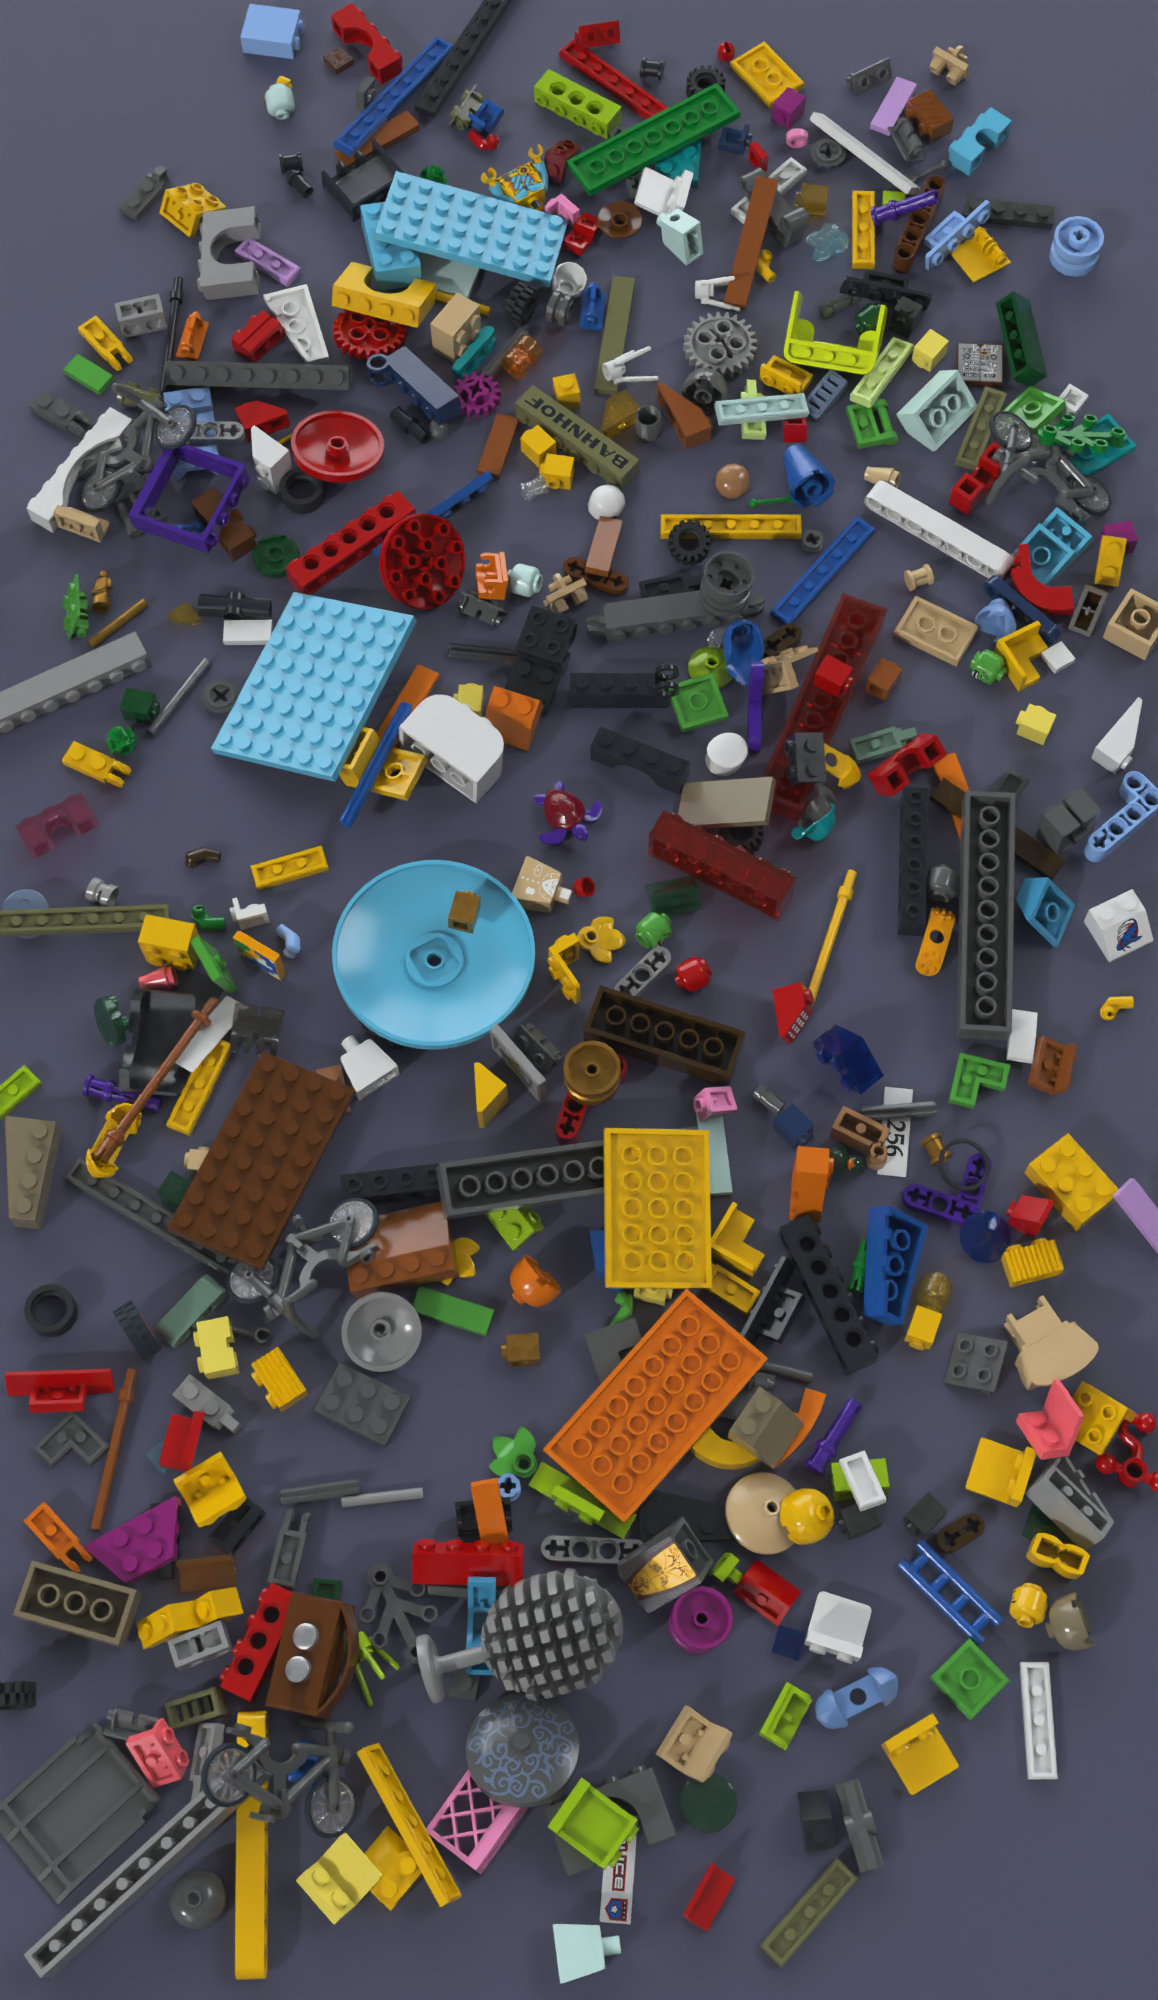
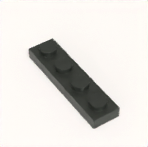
M966 197L963 215L965 218L987 200L990 202V216L985 223L1052 230L1055 206Z

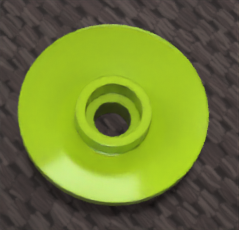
M702 647L695 651L689 659L688 673L691 679L713 673L718 688L726 686L733 679L726 669L724 650L721 647ZM709 662H715L716 665H713V666H712V665H709L708 663H709Z

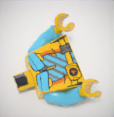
M537 145L539 155L533 154L532 147L528 151L529 157L535 161L534 164L530 161L495 179L497 174L494 168L488 169L491 178H488L485 172L481 174V181L490 185L489 190L495 199L544 211L542 204L545 202V193L548 191V174L545 163L540 158L543 154L541 145Z

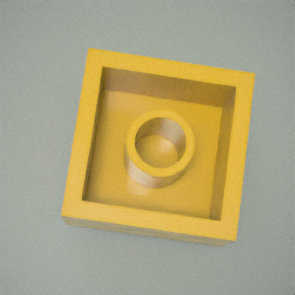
M145 915L138 944L146 961L154 966L170 965L180 971H186L187 969L195 970L198 955L190 943V940L199 936L195 924Z

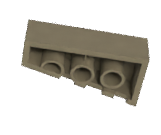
M5 1116L9 1219L16 1227L42 1230L62 1130L55 1121Z

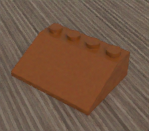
M436 1202L379 1215V1224L374 1236L364 1245L354 1248V1251H357L375 1241L380 1249L375 1252V1259L369 1263H362L360 1260L347 1269L350 1292L357 1299L376 1292H393L460 1277L450 1219L444 1220L442 1203ZM373 1217L356 1220L361 1225L356 1242L365 1238L373 1226Z

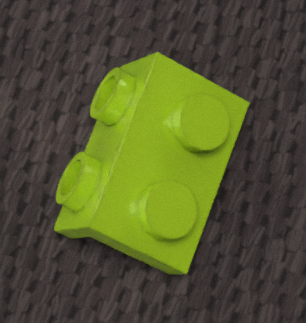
M529 1207L485 1214L513 1251L518 1250L535 1233H541L545 1229L541 1224L539 1215L530 1210Z

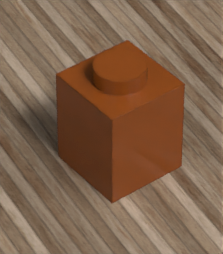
M881 658L867 678L865 691L886 702L900 682L903 669L895 662Z

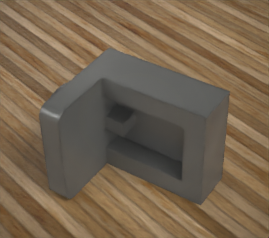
M1008 767L997 784L992 786L990 790L999 793H1016V802L1030 780L1011 767Z

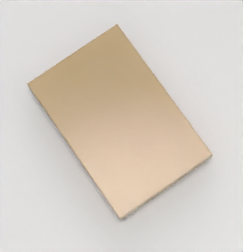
M915 596L894 630L893 636L957 667L977 634L979 626Z

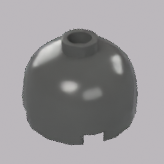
M699 368L686 377L681 392L684 398L701 408L702 411H707V415L716 414L715 402L726 400L728 388L725 379L719 372L710 368Z
M204 1869L191 1870L181 1875L173 1884L169 1894V1907L174 1919L181 1926L191 1930L207 1929L215 1925L223 1915L228 1904L227 1890L224 1882L216 1874Z

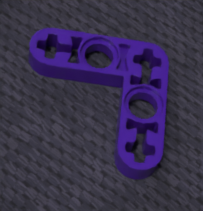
M751 662L748 685V751L761 750L763 662Z
M980 1153L974 1154L969 1159L961 1186H966L970 1183L977 1184L983 1177L985 1164ZM988 1157V1159H989V1164H990V1169H989V1174H990L991 1167H992V1163H991L990 1158ZM981 1161L984 1168L981 1169L978 1178L973 1177L976 1166L973 1164ZM989 1174L985 1182L978 1187L979 1194L976 1196H970L966 1191L959 1190L958 1196L955 1197L919 1184H911L904 1190L902 1201L910 1210L959 1226H970L978 1214ZM913 1191L917 1192L918 1197L921 1198L917 1199L916 1202H912L911 1197L908 1196L912 1195ZM927 1195L931 1196L927 1203V1207H924V1200L926 1199ZM936 1199H942L945 1201L947 1209L941 1212L936 1211L933 1208L932 1202ZM952 1203L956 1204L954 1210L962 1211L963 1208H967L968 1214L972 1216H967L966 1219L961 1218L962 1214L957 1211L949 1215Z

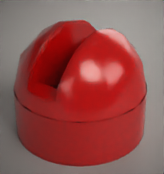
M728 41L721 43L717 49V57L724 62L731 61L734 58V45Z
M589 877L579 878L573 885V891L579 897L592 896L595 892L594 882Z

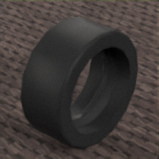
M300 468L288 471L281 479L279 487L282 501L290 511L298 514L311 513L317 510L324 502L325 490L323 480L308 475ZM309 482L316 486V492L309 498L295 499L289 495L290 488L297 483Z
M47 1284L31 1292L26 1299L24 1313L25 1319L34 1331L42 1336L56 1337L63 1335L72 1328L77 1319L78 1309L76 1301L68 1290L60 1285ZM48 1296H58L66 1303V1315L55 1325L48 1326L40 1323L36 1317L38 1304Z

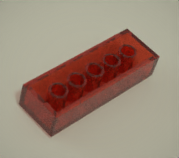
M663 810L649 833L648 855L777 921L781 919L793 898L796 877L790 871L776 868L765 858H757L749 854L745 848L741 846L735 847L727 843L723 837L706 832L698 824H690L684 821L676 813H668Z

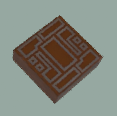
M341 46L323 56L324 62L336 75L354 65L353 58Z

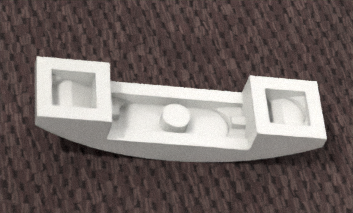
M1069 384L1059 396V398L1065 400L1066 408L1048 425L1054 426L1059 423L1062 414H1071L1076 418L1089 395ZM1032 434L1033 443L1027 451L1018 454L1044 451L1048 446L1041 444L1038 441L1039 437ZM1028 436L1019 446V448H1022L1025 445H1027Z

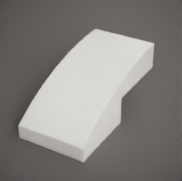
M1012 1009V1033L1007 1041L1006 1060L1032 1064L1038 1013Z

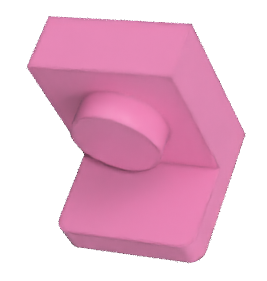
M562 193L555 199H551L545 206L546 213L563 217L572 228H574L575 221L580 217V209Z
M731 1086L704 1088L693 1098L694 1110L698 1115L699 1121H705L711 1115L733 1114L738 1110Z

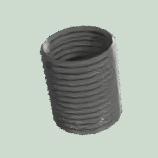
M644 405L636 412V433L643 441H654L661 434V413L657 407L652 405ZM645 422H653L654 424L645 425V424H643V423H645Z

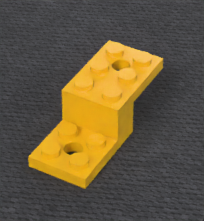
M363 727L339 774L346 786L357 787L381 741L374 729ZM393 747L370 792L408 801L428 762L427 757L423 754ZM401 769L398 775L391 776L392 772Z

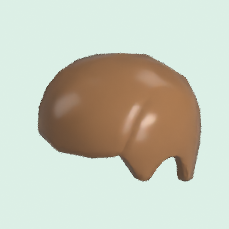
M736 463L727 464L718 471L715 480L716 488L720 495L728 499L739 498L746 494L751 482L748 471Z

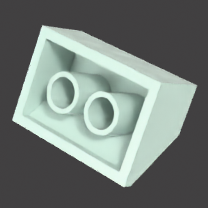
M941 370L896 415L909 435L931 451H936L976 411L978 405L958 370Z

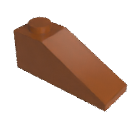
M657 383L656 397L685 450L710 441L711 430H713L710 417H706L701 408L664 383Z

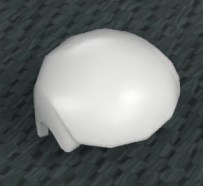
M565 262L557 266L551 280V286L553 291L562 292L563 297L570 294L575 299L584 291L587 276L584 269L577 263Z
M609 484L597 487L592 492L588 502L590 514L598 520L600 516L607 518L619 517L625 507L623 493L618 487Z

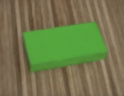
M79 354L63 369L67 376L98 395H101L114 381L112 374Z

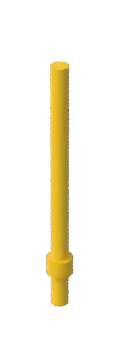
M851 869L847 871L843 886L839 887L837 893L838 901L808 988L812 991L814 1002L847 903L851 901L854 893L852 888L857 872Z

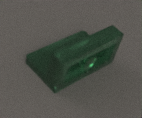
M694 876L645 885L649 896L651 912L672 915L702 909L699 886Z

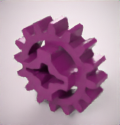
M472 372L471 377L463 374V381L461 379L456 380L457 386H452V390L459 395L461 416L467 413L468 419L476 415L477 420H480V415L484 414L485 417H489L488 411L496 412V406H500L501 389H499L498 382H493L492 376L485 378L484 372L480 376H476V373Z

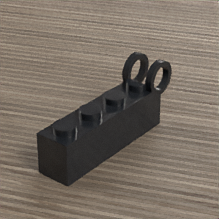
M664 664L656 667L655 673H570V708H667V697H674L679 694V685L674 682H667V680L679 677V668L675 665ZM665 670H670V671H673L674 673H672V674H662V673H660V672H661V671H665ZM667 688H673L674 690L667 691Z

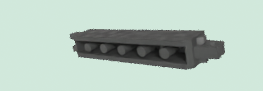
M700 590L607 603L603 607V614L586 618V628L588 636L606 635L607 641H621L630 637L643 638L651 634H669L672 631L680 630L692 631L701 627L714 628L739 619L747 620L749 615L763 612L765 597L760 592H750L748 603L743 610L729 616L716 615L707 610L701 602Z

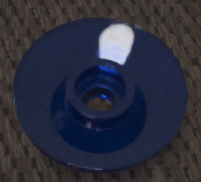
M979 1211L971 1214L963 1222L960 1229V1243L966 1255L972 1260L979 1263H993L1000 1260L1003 1253L1006 1252V1248L1010 1247L1011 1232L1008 1224L1000 1215L991 1211ZM986 1232L992 1234L990 1242L985 1239Z

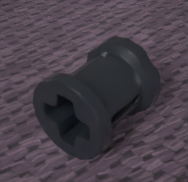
M643 57L640 66V77H655L661 81L664 74L665 60L657 62Z
M301 151L291 155L279 154L282 174L294 169L300 172L304 171Z

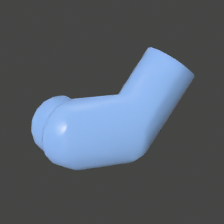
M280 924L275 934L285 941L284 956L294 959L301 950L300 937L285 925Z

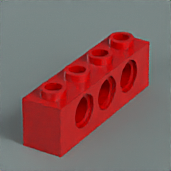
M273 1583L270 1584L269 1588L265 1587L258 1598L260 1606L256 1614L252 1613L249 1616L245 1625V1629L248 1630L243 1640L239 1639L233 1649L232 1654L235 1657L231 1665H226L220 1675L219 1680L222 1681L220 1685L222 1689L254 1704L277 1657L292 1592ZM271 1609L279 1610V1618L274 1623L266 1621V1614ZM265 1635L267 1638L266 1645L261 1649H255L253 1646L255 1637ZM245 1661H253L254 1669L249 1675H242L240 1671L241 1665Z

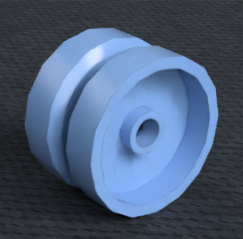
M1068 217L1061 221L1055 229L1049 255L1054 268L1064 275L1073 277L1084 276L1093 271L1098 263L1103 246L1104 234L1102 228L1095 221L1087 217Z

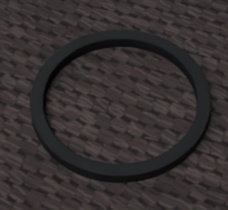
M969 1139L951 1141L942 1149L938 1159V1167L942 1178L948 1185L957 1190L970 1191L976 1189L985 1182L989 1174L990 1164L986 1152L979 1144ZM954 1144H969L975 1147L982 1155L985 1170L983 1177L977 1184L973 1186H960L951 1181L946 1175L943 1167V1158L948 1148Z

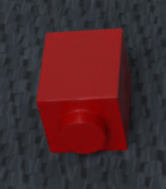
M826 655L815 673L813 685L839 698L844 690L847 692L854 681V678L851 677L853 667Z

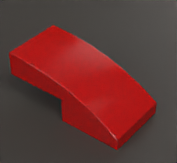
M584 212L575 221L573 230L563 239L562 248L582 256L600 232L598 218Z

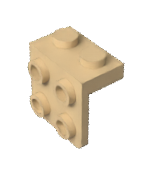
M685 1705L655 1755L680 1773L699 1782H704L713 1774L715 1764L720 1755L728 1749L732 1732L711 1723L691 1707Z

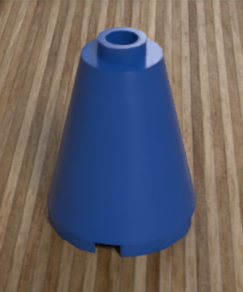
M795 444L789 446L783 454L790 497L794 504L800 508H806L805 505L811 504L814 507L819 506L833 494L835 479L802 445Z

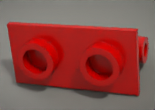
M619 20L578 26V32L574 33L576 41L580 42V49L621 43Z

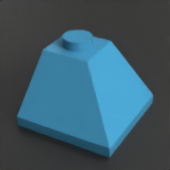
M1048 877L1025 878L1016 900L1026 920L1053 947H1058L1075 904Z

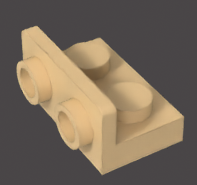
M57 505L53 512L59 528L101 543L110 527L109 521L72 507L65 508Z

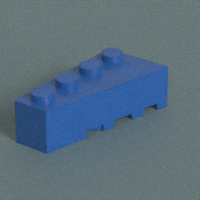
M889 1205L869 1208L863 1317L881 1326L904 1324L928 1229L927 1224Z

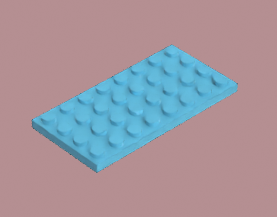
M396 171L375 231L374 239L550 287L568 221L557 215Z

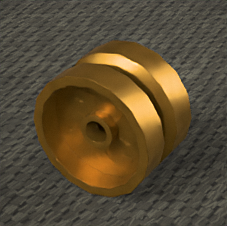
M593 1040L581 1042L573 1047L567 1054L563 1066L565 1089L572 1099L583 1105H602L612 1099L618 1091L621 1077L619 1057L613 1048L603 1042Z

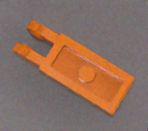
M45 1502L23 1520L56 1558L63 1561L72 1572L79 1573L81 1571L79 1566L67 1556L74 1548L85 1561L90 1563L94 1559L80 1544L81 1541Z

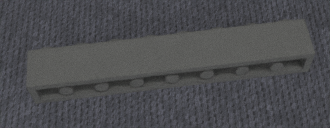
M170 360L165 361V385L352 389V366Z

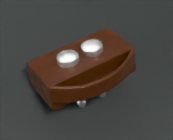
M296 1592L291 1593L265 1706L330 1719L331 1712L337 1707L347 1692L357 1666L359 1632L354 1614V1605ZM347 1640H348L347 1662H346V1665H345V1669H344L343 1675H342V1677H341V1672H342V1668H343L344 1660H345V1654H346V1651H347V1646H346V1644H347Z

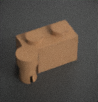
M843 1106L832 1126L829 1137L866 1155V1164L873 1170H880L886 1164L888 1151L884 1144L890 1128Z

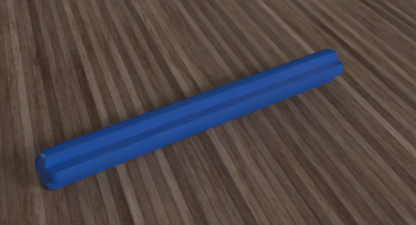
M401 702L339 819L340 825L351 828L399 737V726L412 712V705L409 703Z

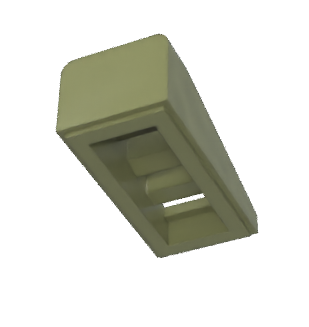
M220 1686L164 1703L169 1727L173 1731L229 1714L224 1689ZM199 1699L203 1700L206 1714L202 1715ZM189 1702H191L194 1718H191L188 1707ZM179 1705L181 1706L182 1715L184 1721L180 1722L178 1711L176 1707Z

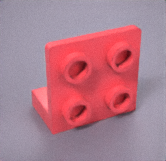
M1056 1379L1051 1384L1042 1411L1019 1413L1016 1423L1040 1460L1070 1455L1084 1415L1070 1396L1068 1390L1059 1379Z

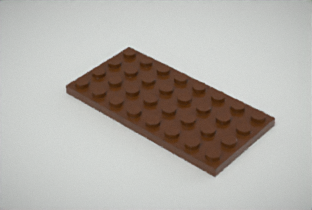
M262 1051L167 1227L168 1231L263 1272L356 1093L355 1089Z

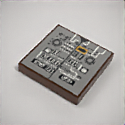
M957 342L956 370L959 371L966 386L1002 388L1003 345Z

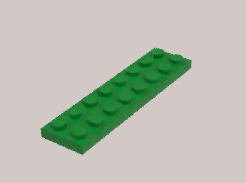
M715 83L567 160V168L587 194L592 196L740 118V111L721 87Z

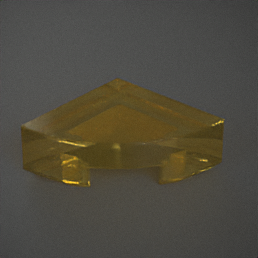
M188 602L167 614L168 618L175 624L194 626L201 623L199 616Z

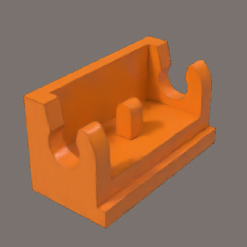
M499 552V554L482 553L480 558L483 560L488 559L490 563H479L475 566L478 598L504 600L508 585L504 552Z

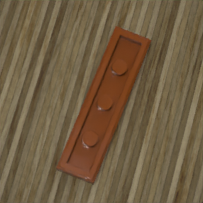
M406 110L387 121L358 151H361L365 157L372 153L371 141L376 140L385 150L420 130V125ZM339 150L334 151L335 157L339 162H343L347 168L355 164L354 155L351 158Z

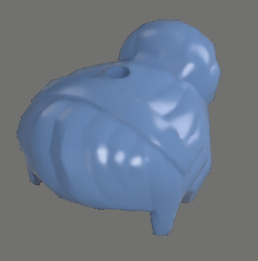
M1002 598L992 600L989 605L980 610L975 618V624L983 632L997 636L994 640L995 643L1016 630L1017 624L1014 615L1009 609L1008 603Z

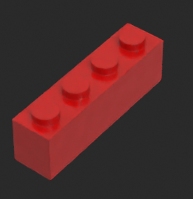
M432 1539L414 1541L412 1550V1584L468 1585V1577H496V1586H508L510 1584L514 1586L515 1583L524 1578V1544H518L515 1541L490 1543L486 1540L466 1543L457 1539L447 1542H435Z

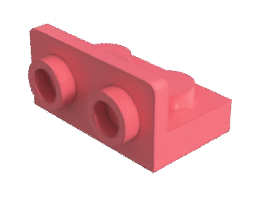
M164 1718L158 1719L153 1729L129 1736L125 1743L152 1788L182 1779L190 1762L186 1751L182 1749L173 1729L168 1726Z

